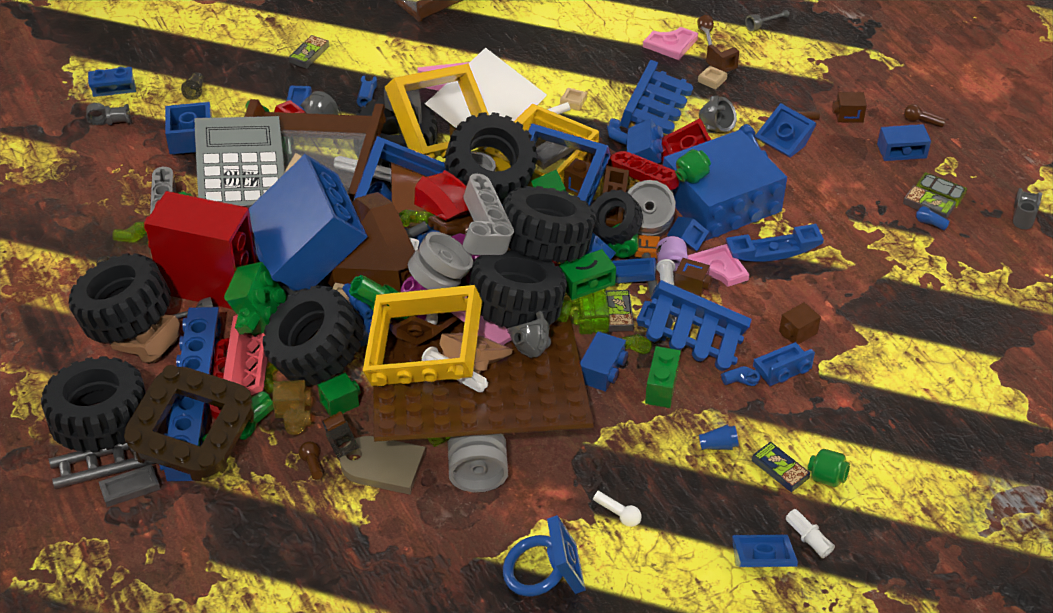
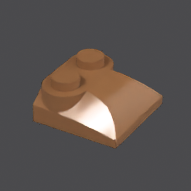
M164 315L160 317V321L156 325H151L145 333L141 332L133 339H124V342L117 343L114 341L110 346L114 350L138 354L142 362L154 363L162 357V354L169 346L176 343L180 334L178 331L180 323L175 315Z
M463 333L441 335L439 344L443 350L442 355L450 359L460 358ZM478 335L473 371L480 374L481 370H487L488 364L511 355L513 349Z

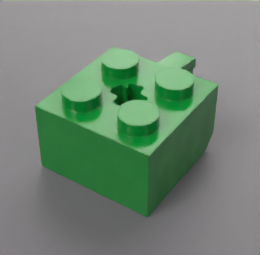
M263 262L237 267L224 296V299L238 316L235 329L240 335L244 333H251L252 335L264 333L265 326L270 322V316L272 313L275 314L278 310L277 307L281 303H285L287 298L284 290L271 278L270 272Z

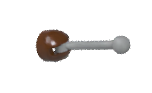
M703 15L698 18L697 26L700 32L706 33L708 45H711L710 32L714 27L713 18L709 15Z

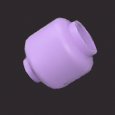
M669 236L658 242L656 247L658 262L664 259L672 260L675 263L674 271H676L682 258L688 259L687 247L683 239Z

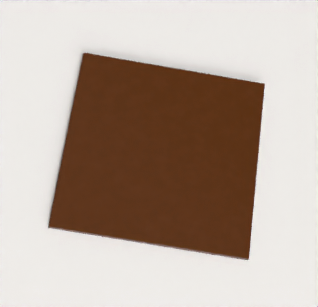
M560 314L559 318L549 326L551 344L538 357L530 358L522 354L515 347L512 340L504 344V346L513 349L512 354L488 364L487 370H481L479 375L485 377L488 382V387L483 392H477L454 379L373 386L374 442L594 428L570 315L564 316ZM457 320L434 337L418 345L397 338L389 329L383 365L422 361V355L429 347L437 348L438 352L442 354L443 350L439 344L441 335L463 333L465 322Z

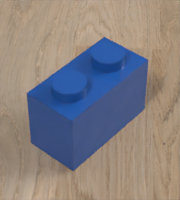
M648 119L628 128L627 152L652 162L660 163L661 152H663V131L659 125L656 126L652 119Z
M924 124L881 127L877 142L884 161L927 158L931 144Z
M599 331L596 333L580 362L585 385L606 392L610 383H615L619 373L618 368L620 365H625L628 357V352L625 351L626 340Z

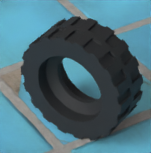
M614 189L610 192H605L600 197H597L596 201L591 205L596 216L593 232L607 244H623L625 241L631 240L642 226V208L629 193H625L623 190L616 191ZM615 207L624 208L626 217L623 222L615 228L608 227L605 222L607 214Z

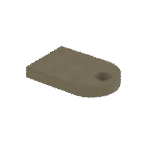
M374 436L358 437L348 442L342 449L340 454L341 470L344 476L354 483L410 495L426 455V447L394 440L374 442ZM355 454L361 456L357 460L348 459L349 456Z

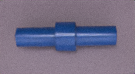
M345 284L342 289L349 297V303L356 310H359L365 318L372 317L373 311L366 303L351 296L349 293L351 284Z

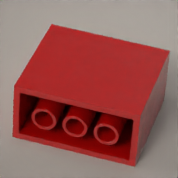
M166 191L162 198L156 202L150 216H147L145 219L144 229L147 232L148 247L151 250L152 260L157 264L170 288L171 296L196 302L211 297L214 306L232 309L224 299V296L237 267L258 263L249 208Z

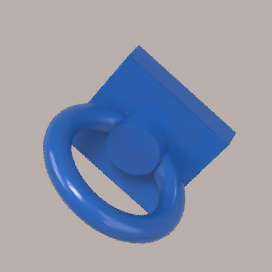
M558 515L547 519L550 536L535 535L527 537L518 542L505 558L503 564L504 581L509 589L518 595L530 597L546 593L556 586L562 577H564L575 594L586 591L577 544ZM537 546L547 547L548 558L553 568L552 573L538 584L525 585L520 583L514 575V566L517 559L530 548Z

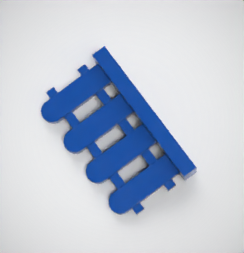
M650 60L624 109L621 126L628 128L631 121L636 122L635 125L652 119L656 126L659 125L663 133H672L675 125L671 121L679 120L681 111L677 108L682 109L686 106L687 98L684 96L691 95L693 86L683 78L679 80L666 75L667 72L656 71L658 62Z
M660 280L650 298L652 299L650 306L654 307L651 319H646L643 327L647 328L646 337L650 341L656 342L664 335L670 338L669 346L671 349L682 350L685 345L693 348L692 356L697 361H703L708 355L716 358L715 366L720 371H726L731 364L735 365L738 360L734 356L737 343L741 344L743 342L744 336L742 335L750 327L752 319ZM669 314L677 317L673 330L665 327ZM692 324L699 326L696 340L688 337ZM714 334L722 336L719 349L711 347Z

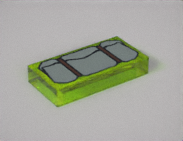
M927 172L923 174L916 184L917 187L955 201L956 207L959 206L968 189Z

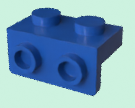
M132 67L88 71V84L92 90L93 97L136 92Z
M794 342L754 359L753 367L760 373L767 384L772 386L812 369L815 352L812 349L803 351Z

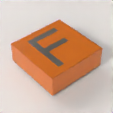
M638 235L639 246L635 257H642V254L650 253L651 258H657L656 247L660 241V236Z

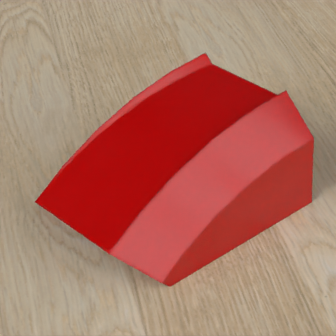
M699 118L662 138V161L665 156L711 140L702 120Z
M446 170L436 175L422 176L415 186L414 205L445 221L470 213L463 198L466 186Z

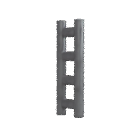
M119 443L110 450L105 448L94 453L86 450L85 453L73 452L49 458L51 469L57 467L60 469L61 477L52 479L55 489L155 463L145 460L142 464L135 460V458L126 460L124 450L129 449L127 443L122 445ZM113 453L115 463L99 467L97 457ZM86 460L88 470L72 474L70 464Z

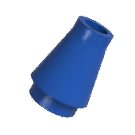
M727 424L707 433L699 434L701 450H733V447L739 446L735 426Z

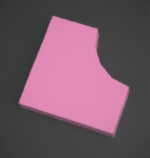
M679 27L671 32L652 31L643 41V47L680 60L698 40V33L683 27Z
M727 244L688 255L690 260L710 265L709 275L722 281L727 287L749 280V273L739 259L732 257Z

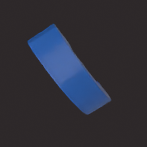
M817 224L794 227L793 234L751 240L749 234L726 238V243L733 258L754 262L774 261L793 257L807 252L824 242Z

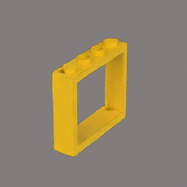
M469 63L395 77L385 86L409 149L434 159L438 156L444 159L449 141L427 146L406 91L458 81L470 114L478 117L479 113L487 112V115H489Z
M531 104L514 121L515 123L517 121L523 125L522 129L524 131H529L533 123L599 143L598 130L535 104ZM487 147L484 150V153L491 156L495 161L496 171H504L511 167L509 160L501 151L492 147ZM575 150L557 169L563 184L564 170L575 158L585 161L587 152ZM534 170L528 186L533 187L531 181L545 175V173Z
M475 285L376 295L363 372L371 386L399 383L409 384L422 381L434 382L446 379L458 380L472 377L482 299ZM466 311L460 358L383 365L391 318Z

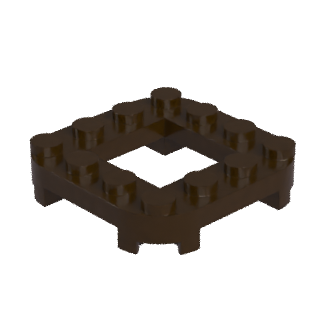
M168 365L154 379L125 428L124 438L128 448L138 462L143 464L145 460L190 474L193 481H202V478L215 475L219 471L222 474L228 467L227 459L248 422H253L255 414L250 391L238 383L187 367ZM185 396L222 408L201 447L157 433L176 399L181 400Z

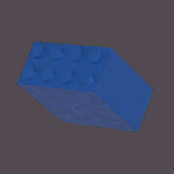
M741 129L664 157L663 166L673 170H677V159L691 149L702 150L710 159L711 165L709 166L710 172L708 175L695 184L679 180V186L671 190L676 202L675 208L683 217L693 218L709 231L704 241L782 211L787 176Z
M306 154L249 208L255 242L260 247L261 257L266 262L271 278L276 282L281 281L293 291H299L304 288L310 289L311 286H316L368 237L339 175Z

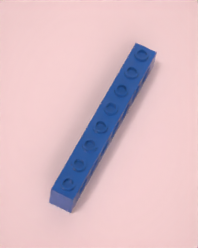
M219 307L188 308L187 318H183L184 336H180L179 346L181 355H177V367H187L213 375L215 346L220 340L222 327ZM185 396L181 400L176 399L171 407V413L167 414L166 425L168 433H164V435L201 447V439L206 435L210 404ZM159 464L160 470L165 472L167 481H193L190 474Z

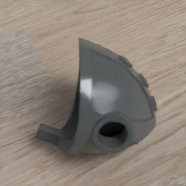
M314 91L300 105L309 114L339 115L336 102L325 92Z
M711 96L710 101L699 110V118L706 126L708 133L727 132L735 127L737 113L733 104L727 98Z
M542 311L536 313L537 320L507 328L515 347L522 354L530 358L540 356L551 344L549 337L550 327L544 319Z

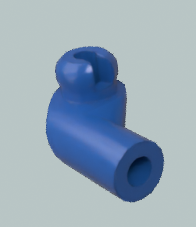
M615 118L610 119L607 125L609 137L627 145L628 134L622 132L619 128L621 121Z
M926 206L920 207L916 212V218L921 223L934 225L943 231L949 225L950 221L931 211Z
M745 366L721 373L724 385L740 382L748 386H755L761 378L757 370Z

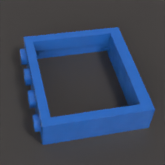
M532 123L529 128V132L532 135L530 141L533 140L535 144L539 138L594 155L577 196L580 200L586 201L590 206L611 156L608 145Z
M377 136L353 201L355 198L367 195L379 158L427 177L443 173L445 170L444 162Z

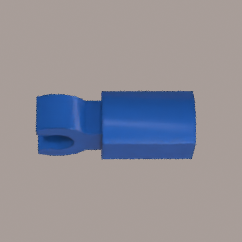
M365 76L361 77V86L357 97V104L360 107H366V104L372 100L374 90L377 87L376 76L373 77L372 81H366Z

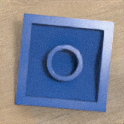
M780 103L756 133L755 138L791 158L805 147L816 126V122Z
M788 535L732 536L735 565L738 567H797L798 565Z

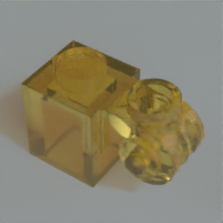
M305 380L275 381L273 383L275 418H283L285 431L295 435L301 433L306 426H311V412L307 410V406L312 405L311 390L306 391Z

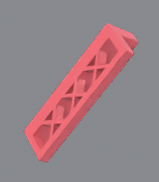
M235 315L232 321L223 379L244 386L250 391L252 396L262 392L264 387L267 357L264 353L263 336L266 335L264 333L258 334L256 337L251 333L240 335L235 329L238 317ZM258 345H260V347L252 354V352L255 350V348H256ZM256 362H258V364H257L251 371H249V369H250ZM255 379V384L247 387Z

